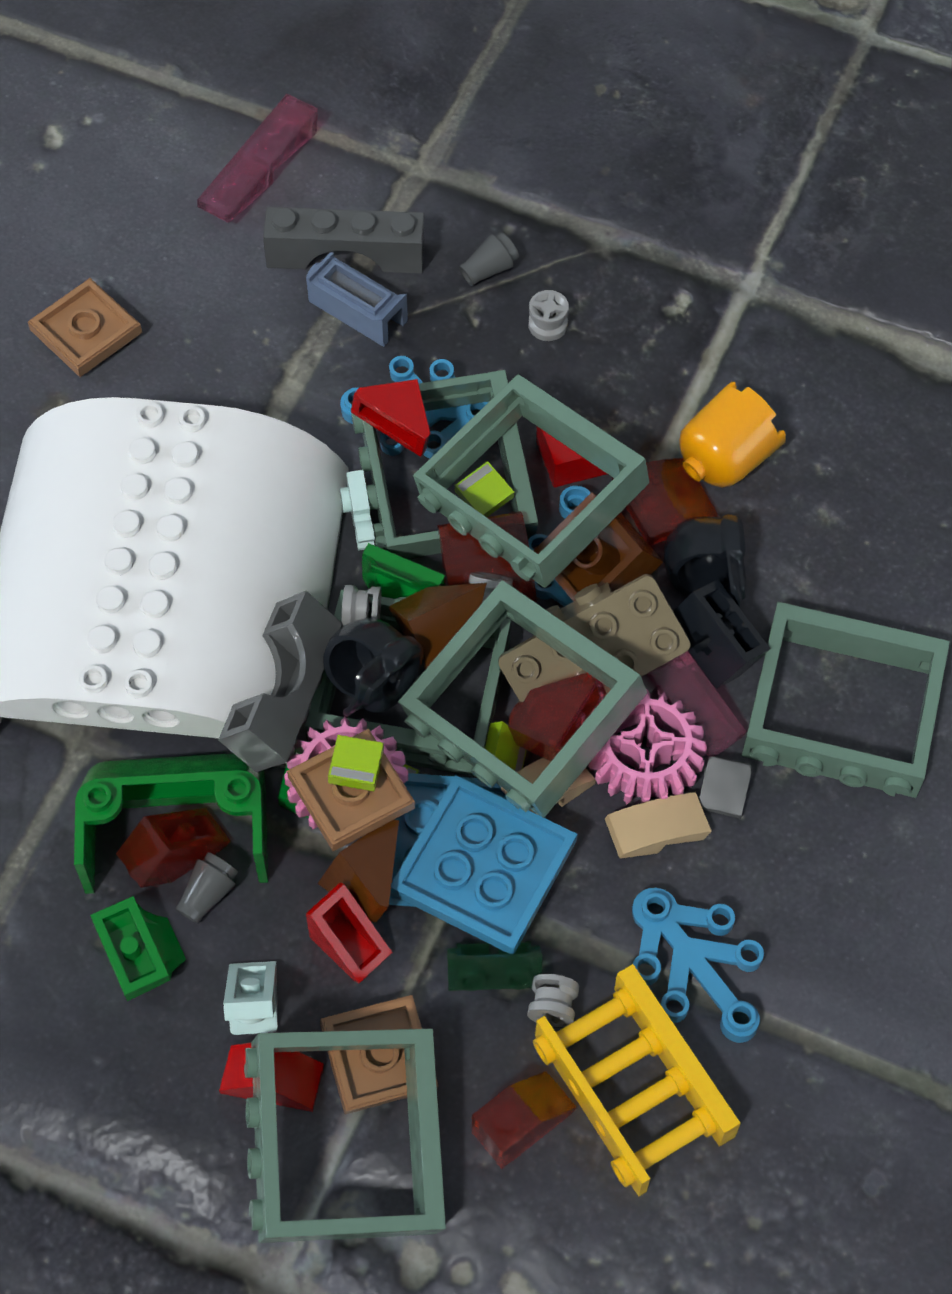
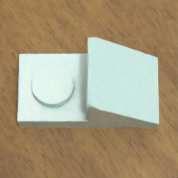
M276 961L229 964L223 1004L225 1021L230 1022V1032L232 1034L274 1033L277 1031Z

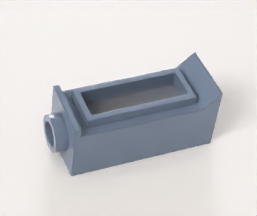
M330 252L321 262L315 263L308 271L306 282L309 302L384 347L389 342L388 321L390 319L402 326L408 321L407 294H395L335 258L333 252Z

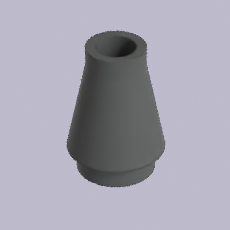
M503 232L496 236L491 234L468 260L459 266V270L466 282L473 286L481 280L514 266L513 262L519 259V254L506 234Z
M208 852L203 860L197 859L181 901L175 909L189 920L199 924L203 916L236 885L233 880L238 871L221 858Z

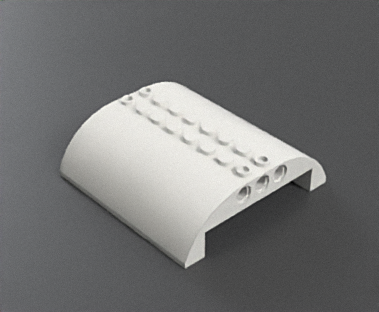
M110 397L70 402L53 408L38 417L27 429L23 437L0 530V723L2 717L219 738L233 704L263 693L271 695L274 689L276 678L275 663L270 648L262 635L276 603L307 591L328 610L343 515L340 488L347 487L346 472H349V468L326 444L309 433L281 420L237 408ZM306 721L301 725L295 743L297 740L307 741ZM285 762L284 764H282V765H280V766H277V765H276V766H273V767L286 768L287 762Z

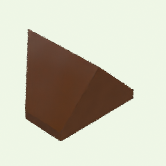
M487 583L427 587L389 606L404 635L413 637L423 646L422 665L425 670L482 604Z
M394 819L340 851L317 883L328 892L340 882L345 884L369 920L377 922L389 907L399 820Z

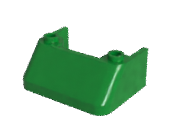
M235 754L104 761L94 765L87 772L75 798L74 866L85 894L95 892V825L112 821L119 815L122 808L217 803L219 808L229 815H252L253 856L259 883H267V815L264 770L255 772Z

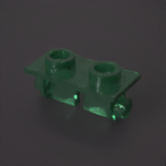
M531 941L521 942L515 954H508L498 949V954L489 955V944L456 943V948H447L448 991L520 990L532 988L533 978L542 974L541 946H531Z

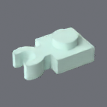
M363 470L346 472L347 487L340 488L343 513L351 512L359 551L365 550L368 543L374 545L375 537Z

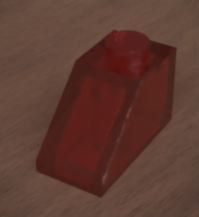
M584 673L531 689L525 700L515 705L509 717L508 728L516 745L552 761L606 695L604 685L589 673Z
M206 808L144 816L116 854L128 869L129 875L143 888L174 882L192 870L197 859L203 860L208 852L215 855L227 847L230 839Z
M544 1071L508 1086L472 1115V1133L501 1169H503L576 1111L577 1107L549 1073Z

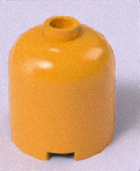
M731 381L682 429L679 446L685 460L683 467L694 480H703L710 485L721 488L730 487L742 480L785 443V431L779 430L777 432L771 422L776 413L751 388L747 387L741 392L736 389V383Z

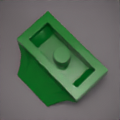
M368 543L363 551L362 578L368 589L372 586L381 587V597L392 599L408 597L427 587L446 586L444 574Z
M134 896L90 915L127 1001L170 981L172 972L186 960L168 918L145 911L135 901Z

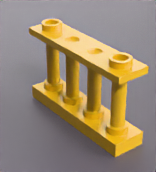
M632 964L617 973L614 988L616 992L613 993V999L555 1032L545 1016L536 1020V1038L533 1040V1044L538 1055L546 1065L554 1064L614 1158L611 1161V1166L618 1180L624 1187L631 1185L639 1197L647 1192L650 1177L646 1173V1169L701 1135L705 1137L712 1135L720 1147L736 1137L741 1123L638 970ZM622 1015L626 1018L632 1016L641 1029L639 1038L581 1072L566 1048ZM650 1054L652 1057L658 1055L668 1069L665 1071L666 1077L607 1112L592 1088ZM677 1094L679 1097L685 1095L694 1108L692 1112L693 1118L633 1153L620 1133L619 1128L673 1095Z

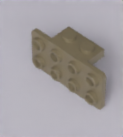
M644 574L615 591H612L608 582L600 587L597 584H592L579 591L574 596L575 601L560 609L558 605L546 609L640 674L641 677L687 652L690 648V641L654 577L649 574ZM534 635L502 653L498 659L500 669L534 726L539 730H546L604 698L611 690Z

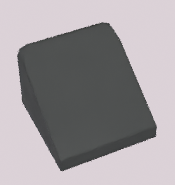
M708 757L699 797L702 809L741 819L752 766L718 757Z

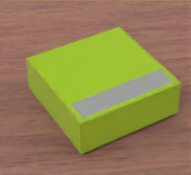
M488 461L455 484V492L458 496L485 517L490 516L514 498L512 488Z
M503 721L490 723L485 749L514 771L518 772L523 769L528 741Z
M337 735L328 774V783L375 791L384 743Z

